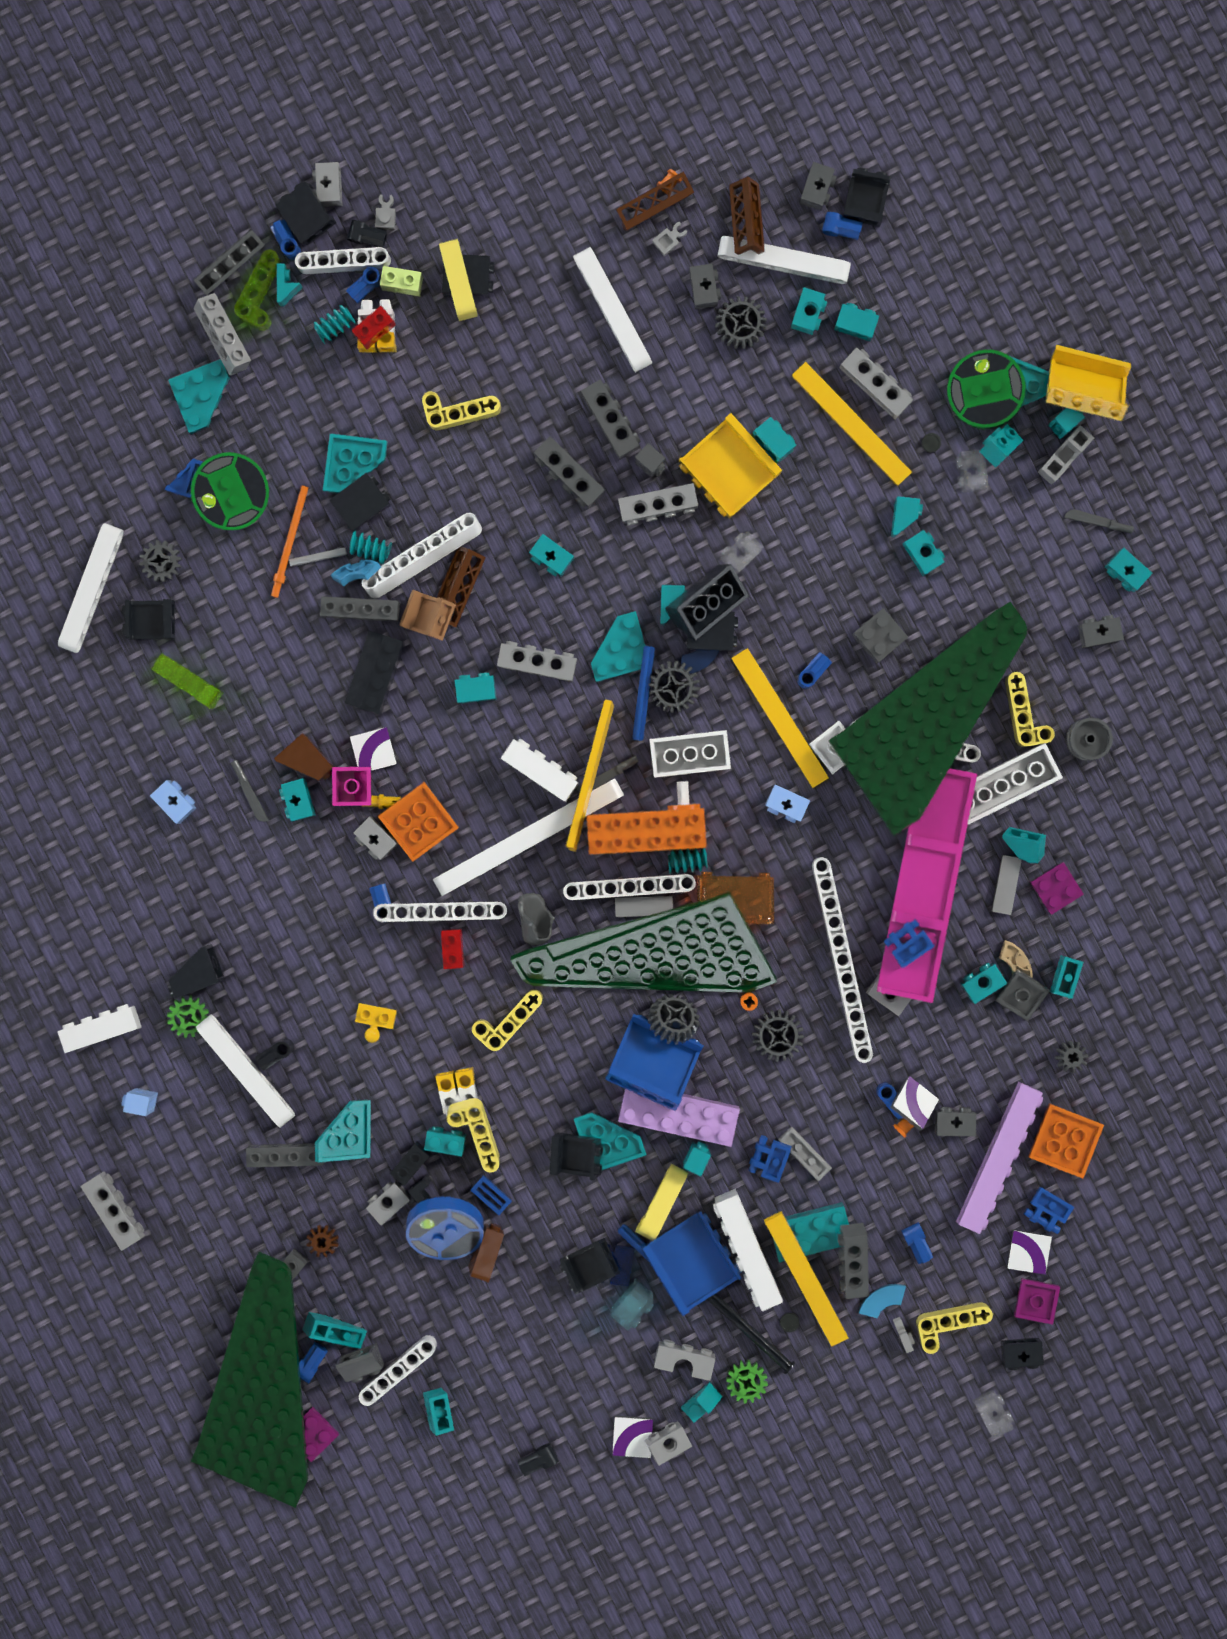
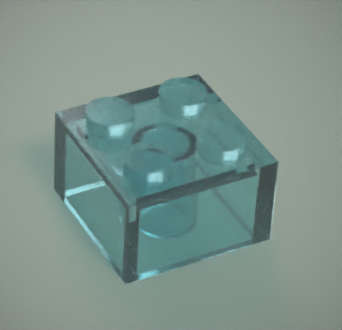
M635 1279L612 1305L610 1316L628 1331L631 1327L635 1328L640 1323L642 1314L644 1312L647 1314L653 1308V1293Z

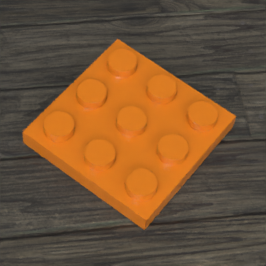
M422 782L378 815L379 819L412 862L459 828L425 782Z
M1049 1103L1028 1157L1083 1179L1104 1125Z

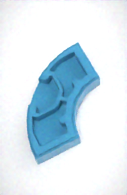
M360 560V563L352 565L348 563L340 567L330 576L334 581L345 586L356 579L368 580L381 566L373 560Z
M888 1284L876 1289L864 1299L858 1313L878 1318L880 1312L886 1307L901 1305L906 1286L902 1284Z

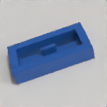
M484 1175L470 1190L498 1215L512 1202L504 1192ZM482 1182H485L492 1190H494V1191H495L500 1197H502L506 1202L503 1203V1202H502L497 1196H495L488 1188H486V1187L482 1184ZM480 1187L495 1202H497L501 1206V1208L499 1209L498 1207H496L481 1192H479L477 1188Z

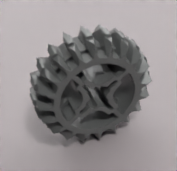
M737 296L736 302L730 298V306L724 302V309L719 308L718 313L720 315H717L715 320L719 321L715 324V328H721L717 331V335L724 334L721 341L723 342L728 339L727 346H730L733 342L735 343V349L738 348V344H741L742 349H745V343L752 347V340L758 343L759 338L757 336L763 337L764 333L761 330H766L767 327L762 324L767 322V318L762 317L765 311H758L761 308L760 304H757L755 307L753 306L755 303L754 299L748 303V297H744V302L741 301L740 296ZM735 309H744L741 314L730 313ZM750 312L756 319L757 327L752 326V323L748 320ZM744 316H745L744 326H743V324H742V326H739V328L737 329V326H738V321H737V320H739V321H740V319L743 320V318H744ZM726 318L734 325L732 333L728 331L725 325ZM742 331L752 332L748 336L737 337Z
M668 661V668L661 664L660 668L662 671L659 669L654 670L658 676H651L655 683H649L650 687H654L653 690L649 691V694H656L652 701L659 699L660 701L656 706L659 707L662 703L665 704L663 707L664 711L670 706L671 713L675 711V707H677L678 712H681V705L687 710L689 708L687 702L692 705L695 703L691 697H699L698 694L694 693V691H700L701 689L700 687H695V684L700 683V680H693L697 673H689L693 669L691 666L685 670V662L681 664V667H679V661H675L673 667L671 661ZM674 671L684 674L688 681H679ZM668 672V684L660 687L661 678ZM672 681L678 685L683 684V686L677 688V692L671 688L666 689L672 685ZM690 686L687 697L681 701V689ZM669 692L675 702L668 701L661 693Z
M673 994L669 995V997L664 995L661 999L658 998L651 1005L648 1013V1023L651 1024L650 1030H655L654 1036L660 1035V1041L666 1039L668 1044L671 1041L675 1045L679 1041L682 1044L686 1040L689 1041L696 1034L700 1023L698 1022L700 1015L696 1014L697 1008H692L693 1002L688 1004L687 998L680 999V994L676 998H674Z
M780 1009L777 1010V1015H774V1011L770 1010L771 1017L764 1013V1021L760 1018L757 1019L761 1025H754L758 1032H752V1036L758 1037L753 1040V1043H760L756 1050L759 1051L763 1048L764 1050L761 1052V1055L765 1056L766 1053H769L768 1060H771L772 1056L775 1055L776 1062L779 1061V1056L781 1055L783 1061H786L785 1054L792 1058V1050L796 1053L799 1052L795 1046L803 1045L798 1039H804V1035L798 1034V1032L804 1030L803 1027H796L801 1022L799 1020L793 1022L795 1019L794 1014L787 1018L789 1015L788 1011H785L782 1016ZM774 1020L786 1021L778 1028L769 1025ZM790 1025L794 1032L792 1042L785 1036ZM764 1028L771 1034L767 1045L764 1044L762 1039ZM771 1029L774 1032L782 1031L781 1035L785 1041L782 1039L774 1040L775 1035ZM778 1043L787 1046L786 1049L780 1051L771 1049Z

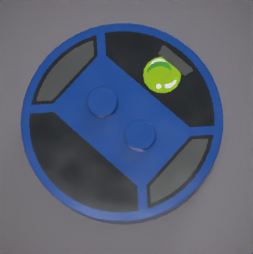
M436 1197L427 1199L414 1206L407 1216L406 1239L409 1245L416 1252L429 1258L439 1260L462 1258L473 1253L483 1240L484 1220L480 1211L472 1204L458 1198Z

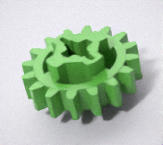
M191 995L188 1000L182 996L181 1002L177 999L174 1001L176 1006L170 1005L169 1009L172 1012H167V1017L171 1019L167 1023L173 1024L171 1030L177 1029L178 1036L184 1033V1038H187L188 1034L191 1033V1036L195 1037V1032H198L196 1026L208 1017L205 1015L209 1013V1010L203 1009L205 1003L199 1004V998L194 1001ZM197 1009L201 1013V1018L196 1014ZM188 1014H191V1018H188V1020H186L185 1015L187 1016ZM175 1015L180 1018V1024L177 1023Z
M741 1360L740 1366L733 1364L734 1371H728L731 1377H726V1382L730 1383L727 1385V1390H731V1396L737 1395L736 1401L743 1398L745 1404L747 1399L754 1403V1397L760 1400V1392L766 1393L763 1386H768V1382L765 1381L767 1374H762L764 1369L763 1367L757 1368V1362L751 1365L750 1360L747 1361V1364H744ZM755 1374L759 1376L760 1383L754 1379ZM749 1378L751 1383L747 1382L745 1385L743 1380L747 1381ZM734 1380H736V1382L739 1383L738 1390L734 1385Z

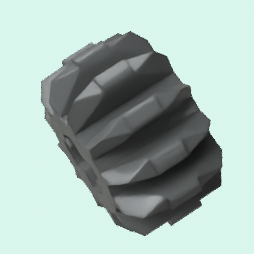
M1069 1040L1068 1047L1065 1043H1061L1063 1050L1056 1049L1060 1055L1055 1056V1059L1061 1060L1057 1066H1063L1064 1072H1067L1070 1068V1072L1075 1073V1067L1082 1071L1080 1065H1087L1083 1058H1088L1089 1055L1082 1054L1086 1051V1048L1084 1046L1080 1047V1042L1073 1044V1041ZM1068 1055H1074L1075 1059L1068 1058Z

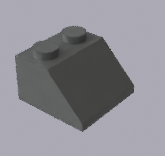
M377 1343L340 1356L335 1366L345 1382L352 1381L354 1383L362 1380V1376L368 1374L374 1376L380 1373L384 1362Z

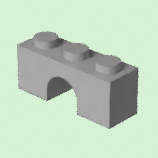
M1080 425L1040 468L1038 473L1052 485L1091 443L1094 437Z
M664 1340L658 1343L654 1368L673 1372L675 1363L681 1359H686L693 1365L691 1370L692 1377L711 1381L716 1358L715 1354L709 1349L701 1348V1350H696L688 1344L679 1346L675 1345L673 1341Z

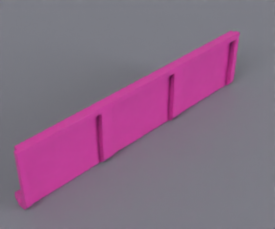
M949 769L921 819L908 827L887 938L890 937L889 934L893 931L897 932L903 928L906 922L910 923L916 919L920 925L914 929L915 932L918 934L924 930L935 947L902 968L891 953V951L897 948L896 945L893 943L887 947L885 944L876 990L883 995L886 993L933 1003L977 779L976 773ZM908 933L900 938V941L903 944L912 937Z

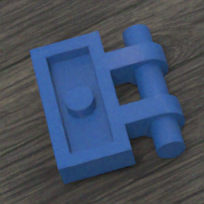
M916 919L910 923L906 922L903 928L897 932L893 931L889 934L890 937L884 940L887 947L893 943L896 945L897 948L891 951V953L902 968L935 947L924 930L918 934L915 932L914 929L920 925ZM909 933L912 938L902 944L900 938Z
M761 1135L759 1141L755 1144L756 1150L754 1156L750 1158L748 1171L756 1173L757 1168L763 1169L761 1177L779 1183L792 1146L773 1140L772 1145L768 1146L766 1145L768 1138ZM763 1152L768 1154L766 1162L761 1161Z
M1039 1187L1030 1202L1036 1206V1209L1032 1211L1027 1208L1024 1211V1215L1031 1222H1037L1044 1226V1229L1048 1232L1052 1231L1058 1234L1061 1228L1055 1225L1056 1222L1059 1220L1065 1224L1074 1206L1044 1188ZM1043 1211L1051 1215L1049 1220L1040 1216Z

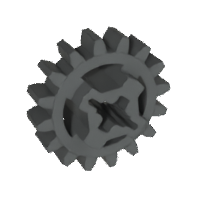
M156 540L155 546L149 543V549L143 548L144 552H146L145 555H140L144 561L139 564L145 566L142 572L148 573L147 577L149 579L154 576L155 582H158L160 578L162 582H166L167 577L173 580L172 574L178 575L179 573L176 569L182 568L178 564V561H181L182 558L177 557L180 551L174 550L175 546L173 544L168 546L167 541H164L161 545V542ZM164 549L168 550L172 556H166ZM161 558H163L165 561L162 562L161 565L156 563L157 561H160ZM150 567H156L158 574L154 573Z

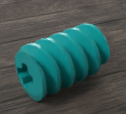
M339 305L340 312L333 309L334 316L327 313V320L321 317L320 325L316 321L313 322L314 329L324 344V338L329 341L332 340L330 334L338 336L337 330L344 333V325L350 329V321L355 325L357 324L348 309L342 305Z
M355 530L350 541V554L354 555L357 552L358 557H362L364 554L366 560L372 556L373 561H377L379 558V563L382 565L390 554L392 542L388 546H386L385 540L378 544L377 537L372 542L371 535L364 539V533H361L357 537Z
M694 848L693 853H691L690 849H686L685 854L682 849H679L677 854L674 849L671 850L670 855H668L669 874H671L673 868H675L676 873H679L681 867L684 873L687 872L688 867H690L692 872L695 871L696 867L702 872L703 866H705L708 871L705 848H702L700 853L697 848Z

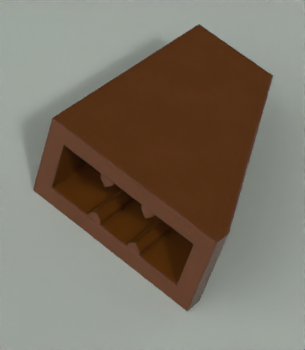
M304 733L274 758L276 762L320 781L323 779L326 781L332 776L333 764Z
M493 1223L484 1225L482 1243L474 1251L468 1265L470 1276L488 1283L504 1237V1232L499 1225Z

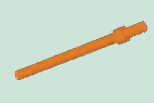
M301 485L278 571L274 574L271 596L278 598L281 585L285 582L286 576L284 574L308 492V487Z

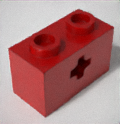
M380 306L352 329V332L367 350L394 328L396 324L387 311Z
M462 928L441 930L443 969L463 968Z

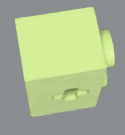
M383 266L380 286L383 291L420 296L423 276L421 272Z

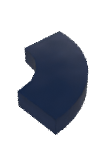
M697 649L691 654L682 655L681 664L683 662L686 663L685 670L690 666L693 668L689 672L690 674L701 671L715 659L719 650Z

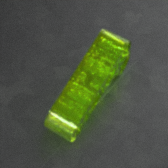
M271 249L265 250L262 253L234 307V312L241 321L261 331L269 329L271 319L259 306L277 274V264H281L278 254ZM273 258H274V260H275L274 262H272V261L268 262V259H273ZM260 274L267 275L263 281H258V276ZM251 291H258L255 298H249ZM242 308H249L246 315H240ZM259 317H266L264 323L257 324V319Z
M163 653L159 655L151 668L154 672L181 688L208 708L214 709L224 694L221 690Z

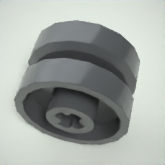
M1086 718L1076 721L1069 727L1065 742L1072 756L1079 760L1090 761L1102 758L1109 752L1113 742V735L1111 729L1104 721L1098 718ZM1087 737H1091L1092 740L1088 742Z

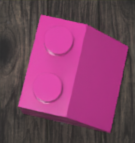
M332 767V806L371 805V767Z

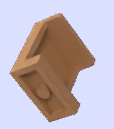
M412 590L400 626L443 641L456 604L439 597L435 598Z

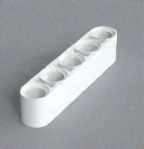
M375 247L302 252L296 256L295 264L303 274L364 271L368 267H375L377 270H381L383 266L389 267L391 258L386 249ZM379 255L386 256L383 262L377 261ZM366 256L367 259L364 263H358L359 257ZM342 257L348 258L345 264H339V260ZM322 259H328V263L326 265H320V261ZM303 260H309V264L306 267H301Z
M430 1335L422 1337L363 1386L359 1393V1401L366 1406L376 1402L434 1353L437 1346L436 1339ZM423 1343H430L432 1349L426 1350L423 1347ZM408 1355H415L417 1361L411 1362L408 1359ZM400 1367L403 1373L396 1374L393 1368ZM385 1379L388 1385L381 1386L378 1380ZM370 1391L373 1397L366 1398L364 1392Z

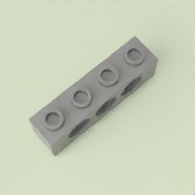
M213 293L198 299L194 306V311L229 376L246 370L251 359L216 294Z
M856 347L839 368L896 420L913 401L911 393L905 388L901 389L893 376H887L879 363H873L865 350H859ZM864 365L868 368V372L863 374L859 371L858 367ZM875 378L880 379L882 386H875L872 380ZM887 392H894L896 399L890 400L887 397Z
M694 483L618 499L623 524L627 523V526L636 525L639 520L646 519V522L657 520L659 516L670 518L676 516L678 512L690 514L695 512V509H698ZM680 497L683 503L680 506H675L672 504V499ZM661 501L664 504L663 509H654V502ZM637 505H643L645 511L642 514H637L634 508Z
M506 641V644L501 643L497 667L573 682L577 658H573L574 654L563 652L562 655L555 654V650L544 648V651H538L535 646L525 645V648L518 647V643ZM522 652L524 654L523 661L515 662L514 654ZM535 656L543 658V663L540 666L533 665L532 660ZM558 659L562 662L560 669L554 670L551 668L553 660Z
M103 1171L80 1187L122 1251L145 1236L143 1233L144 1228L134 1219V1212L124 1203L122 1193L115 1189L112 1177ZM101 1189H104V1190L107 1191V1193H108V1197H107V1198H103V1197L101 1196V1194H100ZM112 1205L118 1208V1214L111 1212ZM121 1222L128 1224V1230L121 1228Z

